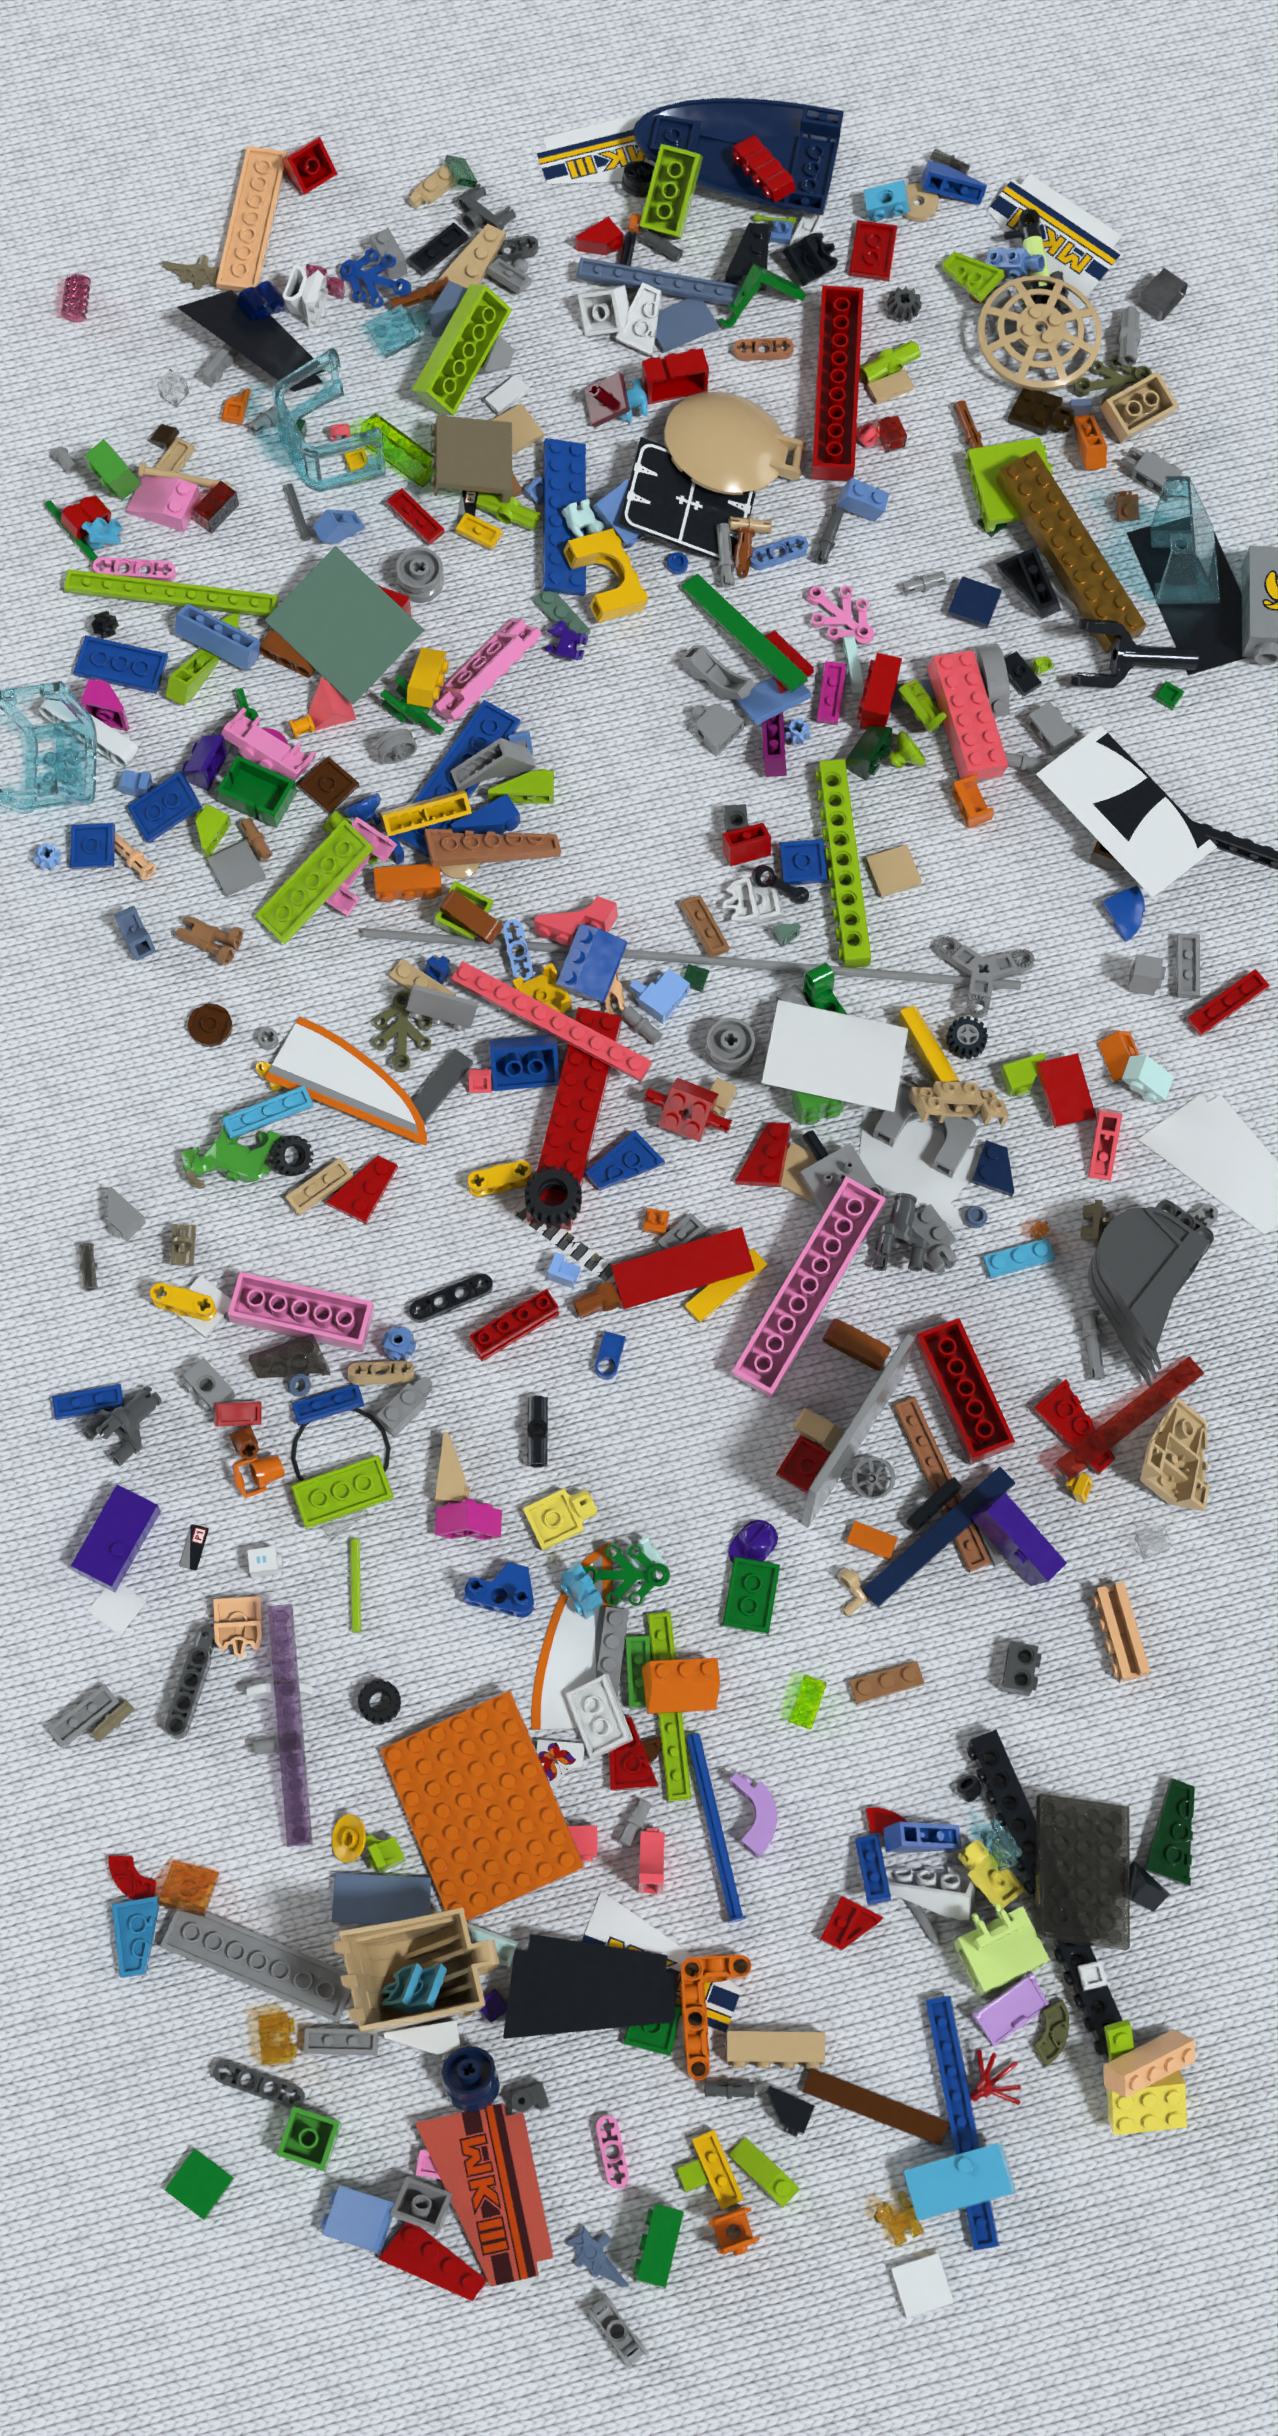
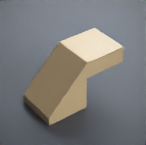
M807 1408L803 1409L793 1425V1428L803 1437L820 1443L830 1453H832L844 1434L836 1424Z

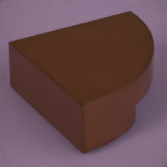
M661 1737L642 1741L650 1764L659 1755Z

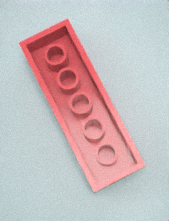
M974 651L933 656L927 671L939 711L946 714L943 724L960 780L977 774L978 780L1001 777L1009 765Z

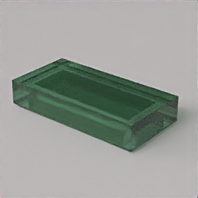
M447 155L445 163L457 185L475 188L478 181L465 158Z

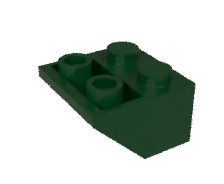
M868 726L846 758V769L866 781L871 775L874 776L880 767L879 762L882 758L886 759L891 752L890 745L893 741V738H891L893 729L882 726Z

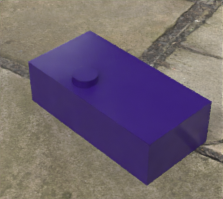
M117 1484L72 1562L71 1568L73 1571L116 1592L161 1513L159 1506Z
M1006 1492L987 1498L970 1515V1518L1030 1586L1049 1582L1067 1564Z

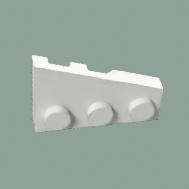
M642 282L627 313L624 331L617 333L616 341L653 357L662 295L661 290Z

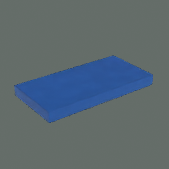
M85 635L73 673L77 677L95 681L100 679L109 684L157 694L169 657L168 653Z

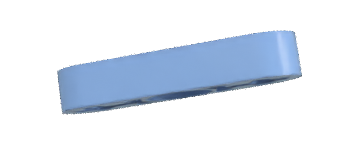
M510 919L505 922L503 933L515 979L522 977L517 975V972H520L519 963L514 965V961L521 962L527 959L528 962H523L525 970H529L526 973V977L523 978V982L532 979L533 969L523 927L518 920ZM510 925H514L515 928L519 927L516 935L517 939L522 938V941H513L512 933L507 932L510 929ZM520 945L524 948L525 951L521 957H515L512 954L514 946Z

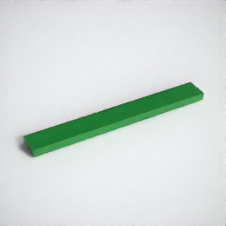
M698 573L681 585L682 590L791 693L808 681L807 676Z

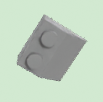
M406 2177L390 2216L438 2233L441 2231L448 2214L453 2193Z

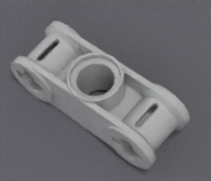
M605 2293L602 2295V2299L591 2308H585L596 2325L601 2328L615 2347L617 2354L628 2369H631L632 2364L642 2355L647 2356L649 2354L638 2337L633 2334L619 2315V2311ZM607 2306L606 2309H604L601 2313L597 2315V2312H599L602 2308ZM614 2324H621L624 2328L623 2336L618 2339L613 2338L610 2334V2329ZM637 2348L636 2351H634L631 2355L627 2356L630 2352Z

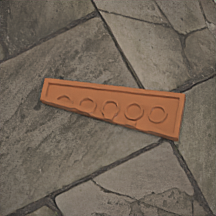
M425 829L424 831L432 867L561 856V848L556 834L508 832L507 835H498L495 832L489 831L486 834H474V831L465 830V833H452V830Z

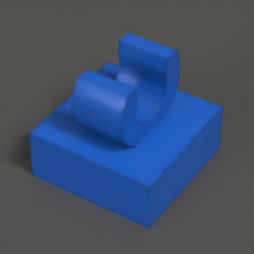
M431 956L427 960L424 973L443 985L447 981L450 969L447 964L450 960L445 956L440 957L439 960Z

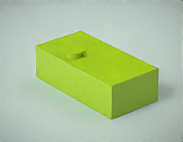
M665 144L660 145L640 227L682 239L703 160L701 154Z

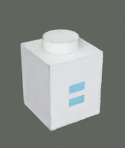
M275 1546L247 1550L249 1570L252 1578L280 1574L279 1567H283L282 1553H277Z

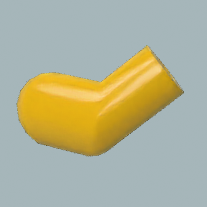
M260 1061L256 1064V1071L265 1078L271 1064ZM269 1081L271 1090L281 1089L280 1085Z

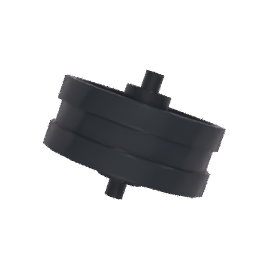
M643 161L628 163L624 167L621 181L622 188L632 196L639 198L647 197L655 167Z

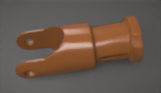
M740 527L736 530L738 540L734 548V558L736 560L735 568L738 571L739 577L745 578L751 565L750 557L752 558L753 556L752 538L755 536V531L748 527Z

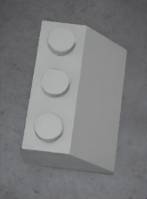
M413 984L405 1010L410 1012L409 1016L422 1019L424 1015L431 1017L430 1022L443 1025L444 1021L453 1023L452 1028L465 1031V1027L471 1028L479 1002Z

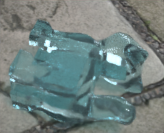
M992 1819L991 1826L993 1830L980 1833L984 1846L991 1849V1853L998 1863L999 1871L1015 1867L1018 1863L1016 1858L1021 1857L1023 1852L1016 1845L1013 1836L1000 1825L998 1819Z

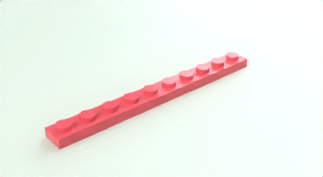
M464 961L460 963L451 977V981L456 985L639 1082L643 1080L652 1065V1061Z

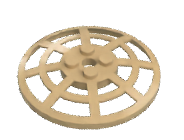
M1035 275L1011 280L992 293L982 308L978 321L977 336L982 355L988 365L1000 377L1021 388L1048 391L1063 388L1076 382L1091 368L1101 345V326L1096 310L1082 292L1060 279ZM1039 281L1055 285L1052 291L1047 289L1026 290L1022 283ZM1011 286H1014L1019 293L1012 297L1002 309L990 307L994 299ZM1062 288L1069 290L1079 297L1088 309L1078 310L1069 299L1060 294ZM1031 295H1047L1050 297L1047 304H1035ZM1020 299L1024 301L1027 307L1020 314L1008 311ZM1057 299L1067 305L1072 312L1062 315L1054 308ZM986 315L999 317L997 326L999 340L989 345L985 335ZM1093 316L1096 329L1094 347L1083 341L1084 324L1082 318ZM1004 320L1016 321V332L1006 336ZM1077 321V337L1066 332V322ZM1043 325L1046 331L1039 332L1036 326ZM1019 340L1027 348L1025 356L1015 351L1010 343ZM1064 340L1072 344L1073 347L1070 351L1060 357L1057 347ZM1004 347L1005 351L1012 358L1022 363L1018 374L1016 375L1002 366L992 352ZM1079 348L1090 354L1087 361L1078 370L1067 376L1063 364L1069 361L1078 352ZM1035 352H1049L1052 360L1035 361L1032 359ZM1029 367L1040 369L1055 367L1059 379L1037 381L1026 379L1025 376Z

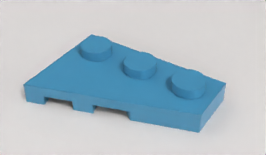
M160 1896L112 1904L120 1978L147 1974L161 1901Z

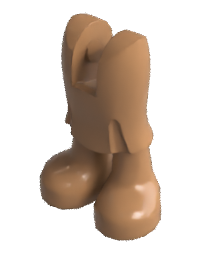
M184 917L183 924L192 930L178 928L175 935L180 940L200 947L205 952H210L224 966L233 960L234 950L239 949L244 932L242 928L233 927L229 932L219 930L217 926L208 925L197 918ZM217 940L225 945H218L215 943V941Z

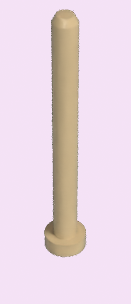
M140 462L138 477L144 478V475L179 478L199 486L230 491L232 487L228 482L147 467L146 463Z

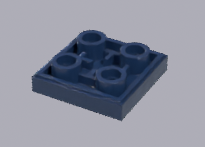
M962 576L948 615L988 629L1002 590Z

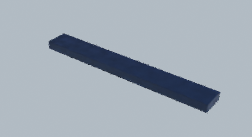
M999 1466L862 1591L879 1608L974 1522L970 1515L987 1498L1007 1493L1016 1483Z

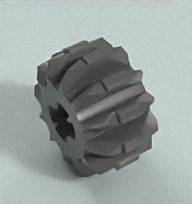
M907 286L903 290L897 287L896 292L891 291L887 299L888 314H893L894 320L900 318L901 322L904 319L911 321L913 317L918 316L921 309L920 294H915V289L908 290Z

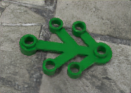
M616 1544L609 1545L605 1553L608 1558L614 1559L623 1570H598L594 1566L584 1567L586 1574L589 1571L594 1572L593 1584L597 1583L598 1580H624L615 1591L607 1595V1603L611 1606L619 1605L622 1601V1596L637 1580L647 1581L638 1591L630 1594L629 1601L634 1606L641 1605L645 1600V1596L654 1586H664L670 1579L668 1567L662 1563L654 1564L644 1554V1549L639 1544L631 1545L628 1549V1554L631 1558H636L646 1570H637L621 1554V1548ZM612 1547H614L617 1551L615 1556H612L610 1554V1549ZM634 1547H637L639 1549V1554L637 1556H635L632 1552ZM658 1570L663 1574L661 1579L656 1577ZM613 1594H615L618 1598L616 1603H613L611 1601V1596ZM635 1594H638L640 1596V1601L638 1603H636L633 1599Z

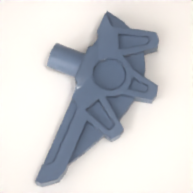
M583 2225L577 2236L568 2240L569 2247H575L578 2256L574 2262L575 2266L579 2267L584 2264L592 2270L593 2277L598 2278L600 2275L616 2282L620 2287H628L627 2281L604 2253L603 2248L612 2239L607 2233H604L597 2240L593 2239Z

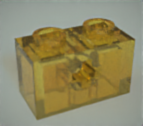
M288 2012L258 2015L262 2066L265 2068L293 2064V2058H297L296 2042L292 2043L291 2033H295L294 2018H290ZM276 2033H279L284 2038V2040L280 2041V2046H277L272 2041V2039L276 2038Z

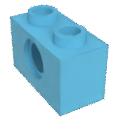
M904 180L864 189L866 209L871 222L880 221L892 216H901L910 212L908 192Z

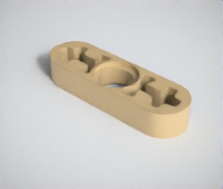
M409 1361L356 1362L347 1369L348 1380L354 1385L409 1383L415 1377L414 1365ZM377 1371H386V1372H387V1373L384 1374V1375H377V1374H376Z

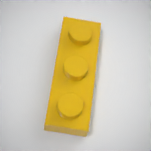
M715 2130L692 2139L691 2141L720 2209L724 2210L744 2201Z

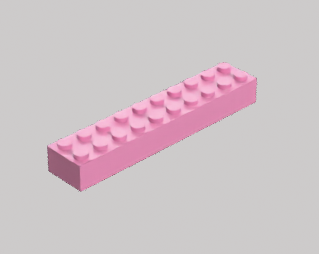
M846 1176L732 1371L733 1377L773 1398L886 1202L885 1197Z

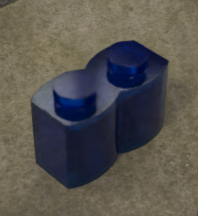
M265 281L256 287H249L241 291L236 304L254 321L264 319L267 315L281 312L285 302L283 294L271 281Z

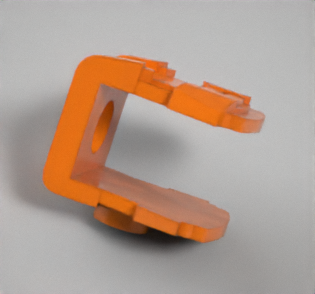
M739 2207L734 2211L713 2216L708 2222L709 2226L713 2225L721 2249L718 2251L719 2254L725 2255L733 2252L734 2256L746 2253L748 2252L747 2246L753 2245L760 2240V2236L753 2237L746 2217V2213L752 2211L751 2208ZM730 2225H736L740 2229V2237L736 2240H731L726 2235V2230Z

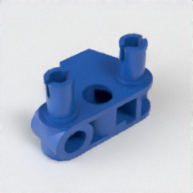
M508 1562L492 1582L477 1577L468 1578L462 1601L471 1606L525 1618L534 1610L529 1568ZM499 1597L503 1599V1601L500 1603L496 1601V1599Z

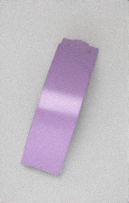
M736 1772L730 1778L729 1784L752 1804L755 1812L754 1825L741 1839L740 1844L759 1859L769 1847L776 1830V1805L770 1791L761 1781L754 1788L751 1786L753 1782L745 1774L740 1776Z

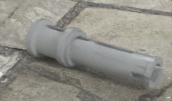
M1086 1310L1079 1313L1083 1323L1084 1331H1082V1336L1086 1339L1090 1378L1092 1381L1101 1380V1378L1105 1379L1100 1346L1102 1329H1099L1098 1323L1099 1310Z

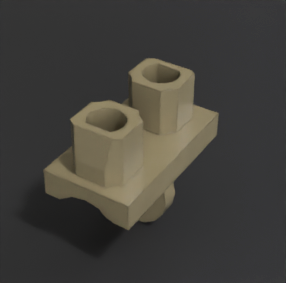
M1095 1200V1205L1083 1206V1218L1085 1220H1093V1226L1082 1225L1080 1235L1083 1240L1093 1241L1096 1246L1100 1241L1104 1228L1114 1219L1113 1212L1108 1211L1106 1214L1107 1208L1102 1205V1200Z
M173 1224L171 1265L194 1266L196 1225L184 1226Z

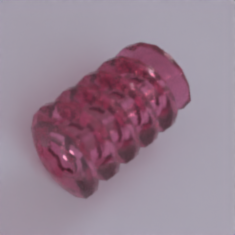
M73 274L65 279L61 314L66 320L71 322H82L87 319L86 314L88 313L87 306L89 304L91 280L85 275Z

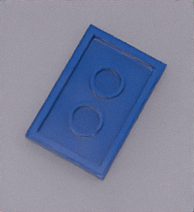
M179 771L134 801L127 808L145 840L151 843L201 809L202 805L183 772Z

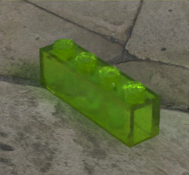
M377 413L363 421L358 438L359 442L421 488L430 483L431 474H434V470H430L431 457H434V455Z

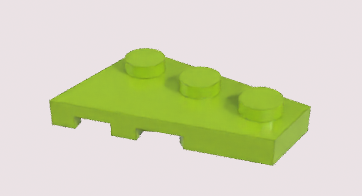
M953 252L942 264L943 271L980 303L1005 277L1004 270L957 252Z

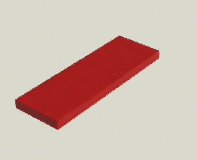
M742 1227L611 1265L624 1310L755 1271Z

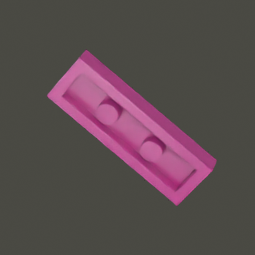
M825 661L817 722L838 725L847 664Z

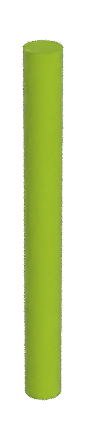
M351 1539L352 1632L359 1633L361 1632L360 1540Z

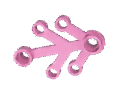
M818 586L810 588L807 596L808 602L814 606L821 604L835 616L824 617L820 613H815L811 619L813 627L831 626L827 630V638L831 641L853 635L855 641L861 645H866L873 640L874 630L871 626L867 625L866 612L869 605L867 600L859 599L856 602L855 609L858 612L857 623L852 619L851 598L853 590L850 586H843L840 589L843 611L824 596L825 593L822 588ZM844 591H847V592H849L850 594H849V595H844L843 592H844ZM863 604L866 607L860 608L858 605ZM820 619L821 622H815L814 620ZM846 625L851 630H840L836 626ZM830 632H836L837 635L833 636Z

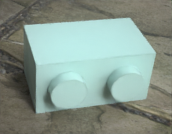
M1147 1055L1130 1056L1122 1080L1129 1085L1130 1089L1141 1094L1144 1100L1154 1103L1166 1100L1174 1077Z

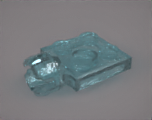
M401 304L365 323L366 328L385 359L422 340L420 332L431 326L430 315L427 310H424L423 304H418L410 309H405Z

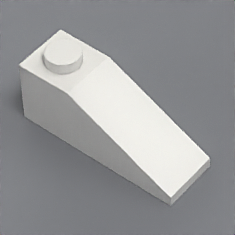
M457 2021L384 2033V2038L387 2041L434 2056H442L443 2060H446L451 2053L461 2048Z

